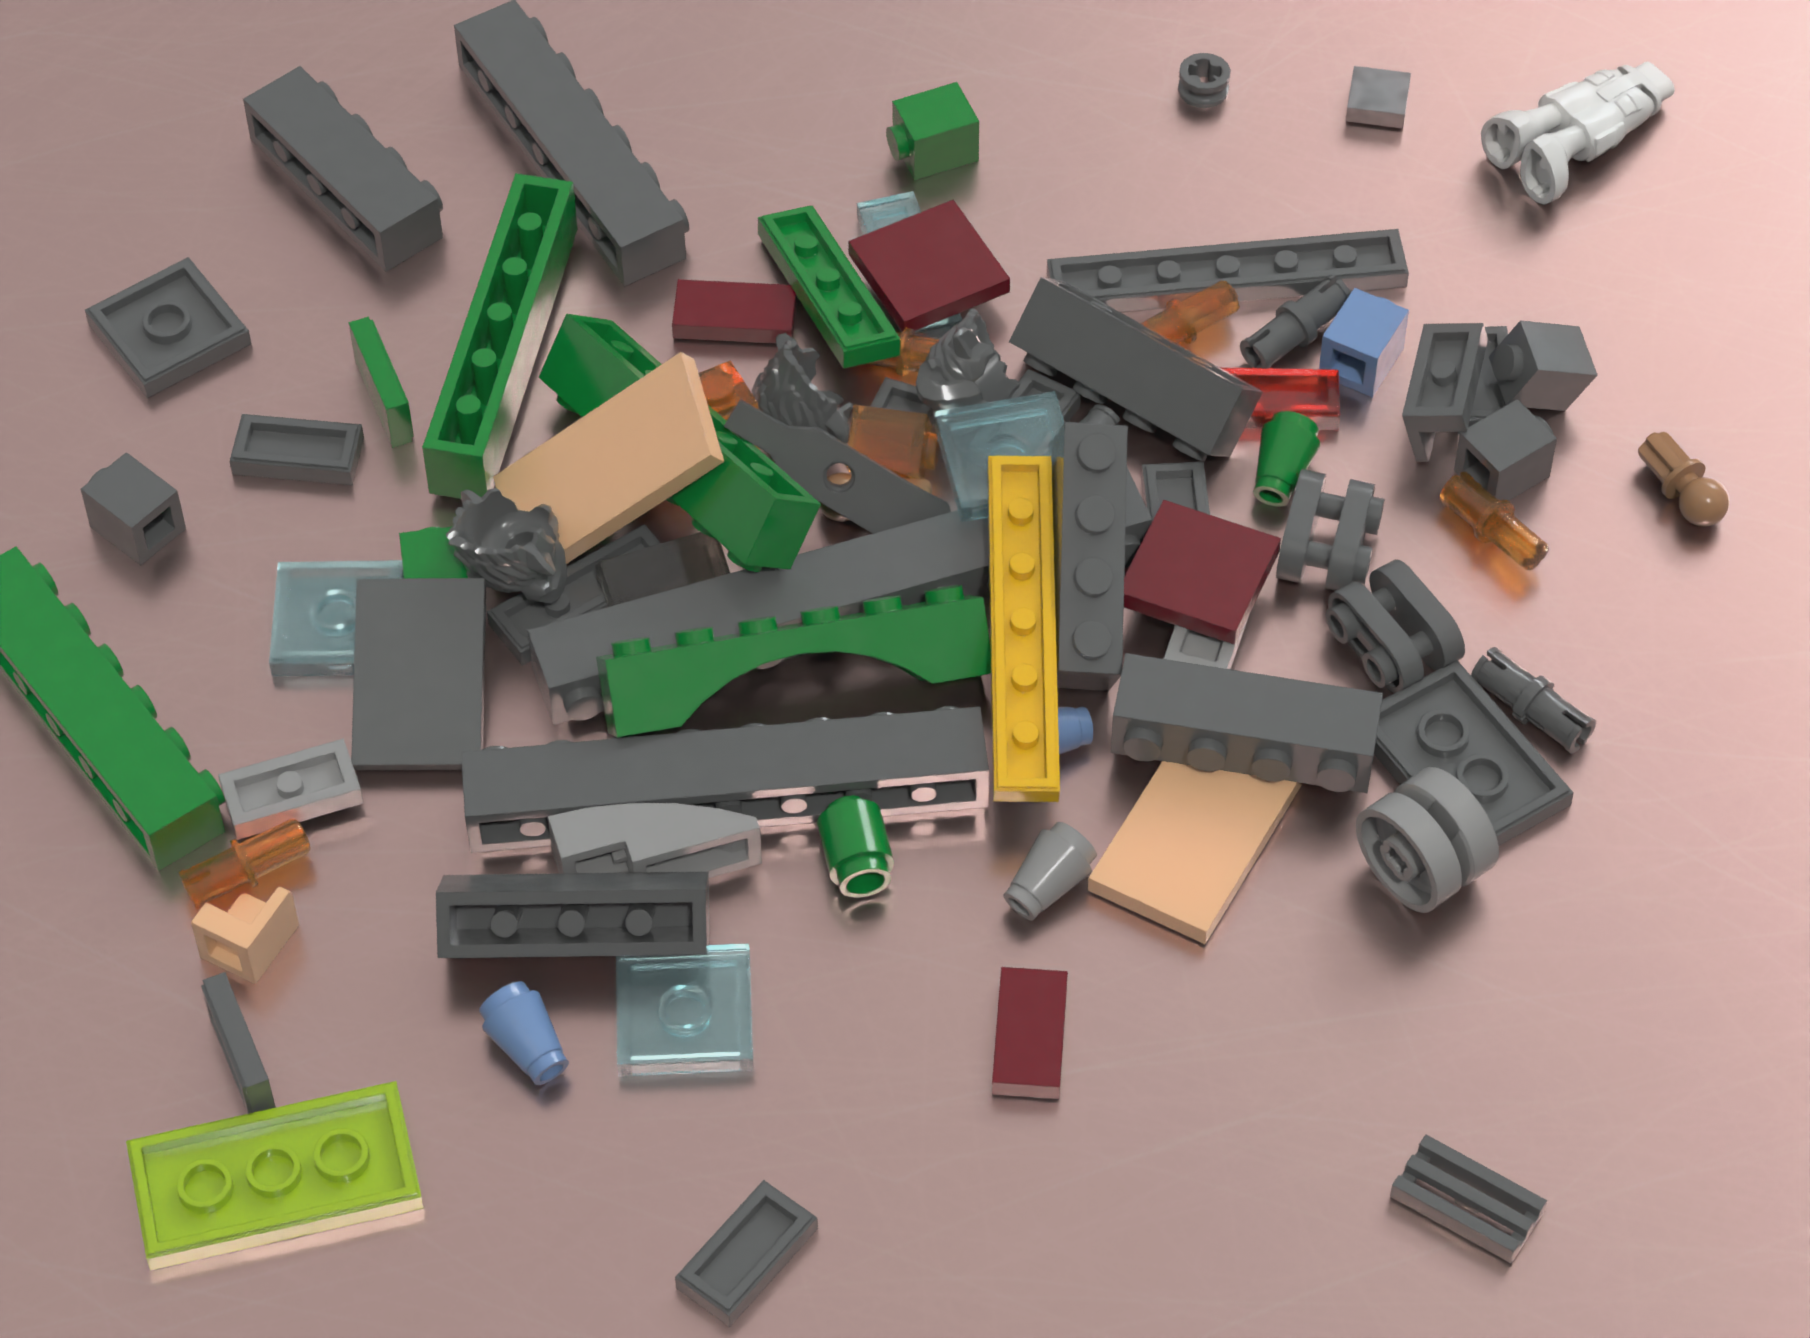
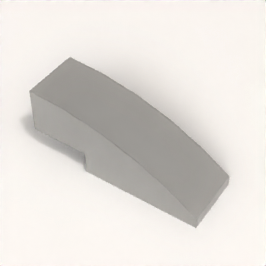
M626 803L588 807L547 816L552 853L559 873L709 871V878L762 864L760 826L757 818L724 809L678 803Z

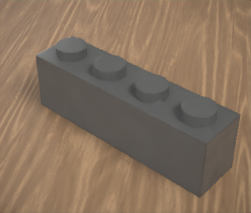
M299 66L243 98L250 139L385 272L443 238L440 218L443 203L434 186L427 180L420 182L407 169L403 158L393 147L385 148L373 136L368 124L360 115H351L343 108L327 83L323 81L317 83Z
M1040 277L1009 340L1011 344L1027 352L1023 361L1031 367L1051 376H1056L1058 370L1076 380L1073 390L1100 404H1105L1109 398L1126 408L1122 415L1125 420L1152 433H1155L1157 427L1162 428L1176 436L1172 444L1176 449L1201 461H1205L1208 455L1231 456L1263 391L1062 280Z
M1064 422L1052 442L1057 688L1109 691L1121 677L1123 662L1128 426Z
M1126 653L1113 712L1111 753L1128 755L1139 761L1160 760L1191 765L1203 771L1223 770L1255 775L1263 780L1272 782L1286 780L1318 785L1335 792L1350 790L1368 793L1383 693Z
M709 871L443 875L436 890L437 957L707 955L710 939Z

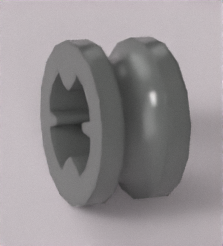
M1198 53L1185 58L1180 64L1178 92L1180 97L1187 104L1198 108L1215 107L1224 102L1228 96V83L1231 74L1228 63L1222 57L1210 53ZM1200 77H1208L1209 82H1201Z

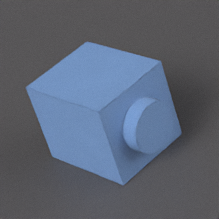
M1354 288L1322 337L1318 375L1373 398L1404 349L1409 310L1394 304L1386 298L1376 297Z

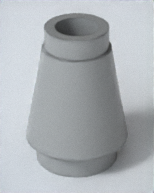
M1056 822L1050 830L1042 829L1012 880L1010 887L1003 894L1005 901L1019 915L1033 921L1040 912L1046 910L1092 873L1090 864L1097 857L1096 850L1080 832L1066 823Z

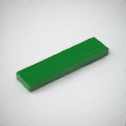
M813 205L758 217V235L843 369L900 356V337Z

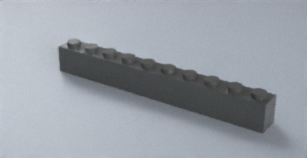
M1128 468L1126 476L1125 568L1131 565L1152 523L1151 515ZM988 502L798 554L791 569L763 567L759 572L743 569L527 629L532 669L552 724L557 725L571 720H586L604 711L596 657L613 654L611 643L616 641L650 637L652 648L676 644L675 632L682 630L713 627L714 637L739 633L738 622L743 620L776 616L778 627L802 623L800 612L804 610L838 606L840 616L864 612L863 601L901 596L902 606L926 602L924 592L926 590L962 585L964 596H980L984 598V604L990 603ZM797 654L783 659L771 661L768 663H764L756 668H771L779 664L781 661L802 656L805 654Z

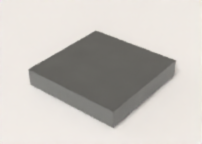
M189 257L85 309L89 326L147 398L252 344L249 330Z

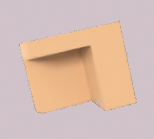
M279 886L267 902H263L246 893L241 894L228 912L205 903L191 921L200 958L256 985L299 926L292 892Z

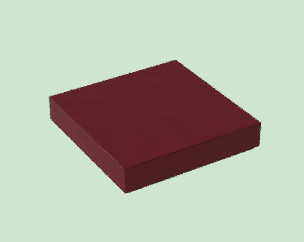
M954 199L848 241L850 258L904 335L1010 293V277Z
M1163 500L1124 576V608L1235 645L1280 552L1281 538Z

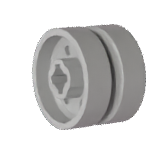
M1436 767L1422 769L1399 785L1394 793L1386 794L1360 812L1356 820L1357 839L1371 870L1382 885L1402 904L1417 912L1427 913L1455 895L1461 887L1469 885L1493 868L1499 858L1497 836L1481 804L1457 778Z

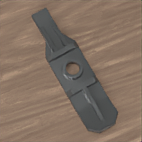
M739 399L724 423L725 428L769 453L775 464L817 501L871 533L881 532L951 512L950 506L946 501L915 486L819 427L788 426L742 399ZM837 463L848 466L852 474L849 481L841 485L832 483L827 476L828 469Z

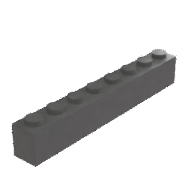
M945 706L933 711L900 714L878 712L866 717L843 719L818 717L797 723L775 725L751 723L740 728L706 731L684 729L672 734L615 736L611 739L580 742L556 740L546 745L512 748L490 746L482 750L461 752L464 813L470 853L551 846L547 816L588 807L626 803H678L719 808L754 816L757 818L760 827L817 822L821 813L828 808L831 802L844 796H859L877 803L881 809L882 816L989 807V765L980 707L958 708Z

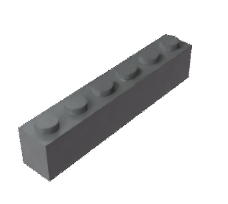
M511 0L455 24L454 31L459 66L541 176L573 182L577 224L625 287L685 260V233L689 231V222L684 209L677 200L669 201L664 195L651 165L647 162L640 163L632 153L630 142L624 130L619 125L612 126L605 118L601 103L594 91L590 88L586 90L582 88L576 80L574 69L567 56L563 52L556 54L549 45L541 22L536 17L529 18L516 0Z

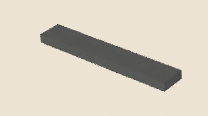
M1399 229L1047 259V278L1065 281L1119 312L1304 296L1319 285L1328 275L1336 276V281L1341 279L1350 292L1354 288L1365 291L1407 287L1409 276Z

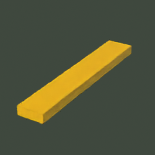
M988 456L993 802H1059L1060 770L1051 456Z

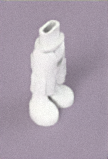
M1644 62L1635 68L1623 65L1613 70L1603 69L1596 71L1595 74L1584 78L1582 82H1571L1544 94L1538 101V108L1526 111L1509 110L1490 118L1485 122L1481 130L1483 150L1488 159L1501 169L1509 168L1521 161L1520 174L1525 191L1537 203L1547 204L1560 198L1567 189L1569 179L1568 161L1571 158L1590 162L1609 149L1615 148L1626 134L1636 129L1660 110L1662 101L1674 94V84L1669 77L1651 62Z

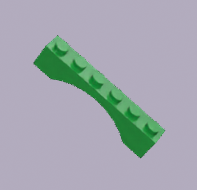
M962 585L948 586L924 591L926 602L902 606L901 596H888L863 601L864 612L840 616L838 606H828L801 611L802 623L777 627L776 616L739 621V633L714 637L713 627H700L675 632L676 644L651 648L650 637L611 643L613 654L596 657L608 733L616 737L681 727L702 702L732 679L764 663L797 654L837 651L866 655L892 664L914 678L932 684L991 674V647L984 598L973 595L964 596Z

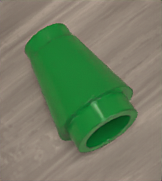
M1280 411L1272 416L1270 422L1262 426L1255 478L1256 484L1253 490L1254 496L1262 503L1275 507L1286 506L1296 489L1301 469H1308L1320 449L1321 444L1317 437L1319 428L1310 418L1296 412Z

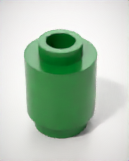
M844 796L831 802L828 808L819 816L817 827L832 882L839 885L841 893L848 897L860 898L879 893L890 884V872L894 867V859L879 805L859 796Z

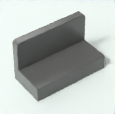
M1483 323L1423 325L1402 413L1416 462L1430 461L1436 432H1467L1488 341Z

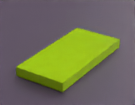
M396 1081L126 1141L145 1254L150 1271L424 1209Z

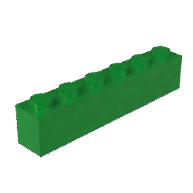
M515 173L422 446L429 494L461 499L460 492L466 489L473 491L480 497L489 489H494L495 482L493 476L499 473L578 231L574 185L571 181Z
M566 313L538 378L557 394L556 401L562 407L583 417L662 364L612 320ZM708 405L724 462L667 498L666 501L684 509L693 518L692 525L698 531L715 538L729 550L727 557L736 565L754 572L761 571L763 567L791 569L821 503L754 444L725 428L724 423L726 420Z
M15 546L0 555V670L159 872L225 832L219 808L220 805L225 803L224 794L216 779L207 769L198 773L189 762L191 760L190 752L180 734L173 727L163 730L155 720L157 712L143 688L139 685L130 688L123 680V669L111 648L105 643L97 647L90 639L91 631L89 625L74 603L64 606L58 599L59 592L57 586L45 566L40 562L32 566L18 547Z

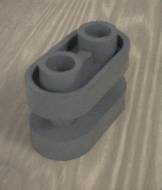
M1301 469L1283 535L1276 578L1301 583L1307 565L1328 570L1325 589L1336 591L1354 581L1365 584L1373 547L1365 546L1363 542L1366 533L1378 534L1385 499L1374 497L1375 484L1350 479L1345 497L1325 493L1326 474ZM1318 517L1339 521L1333 545L1313 541Z
M1394 559L1371 572L1369 577L1371 592L1363 584L1354 581L1329 595V609L1326 611L1325 617L1330 631L1339 642L1348 643L1362 659L1365 671L1371 681L1380 688L1385 686L1391 692L1396 693L1421 681L1424 676L1422 660L1433 670H1438L1462 659L1465 655V643L1462 633L1451 614L1412 569L1401 560Z

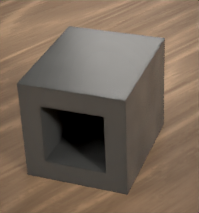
M1520 320L1489 355L1494 375L1506 405L1518 399L1526 408L1566 411L1598 376L1579 326Z
M1516 399L1468 427L1467 432H1460L1454 471L1494 510L1550 477L1557 438L1544 419L1534 416Z
M127 452L110 466L97 471L89 482L80 489L90 527L140 566L186 529L178 491Z

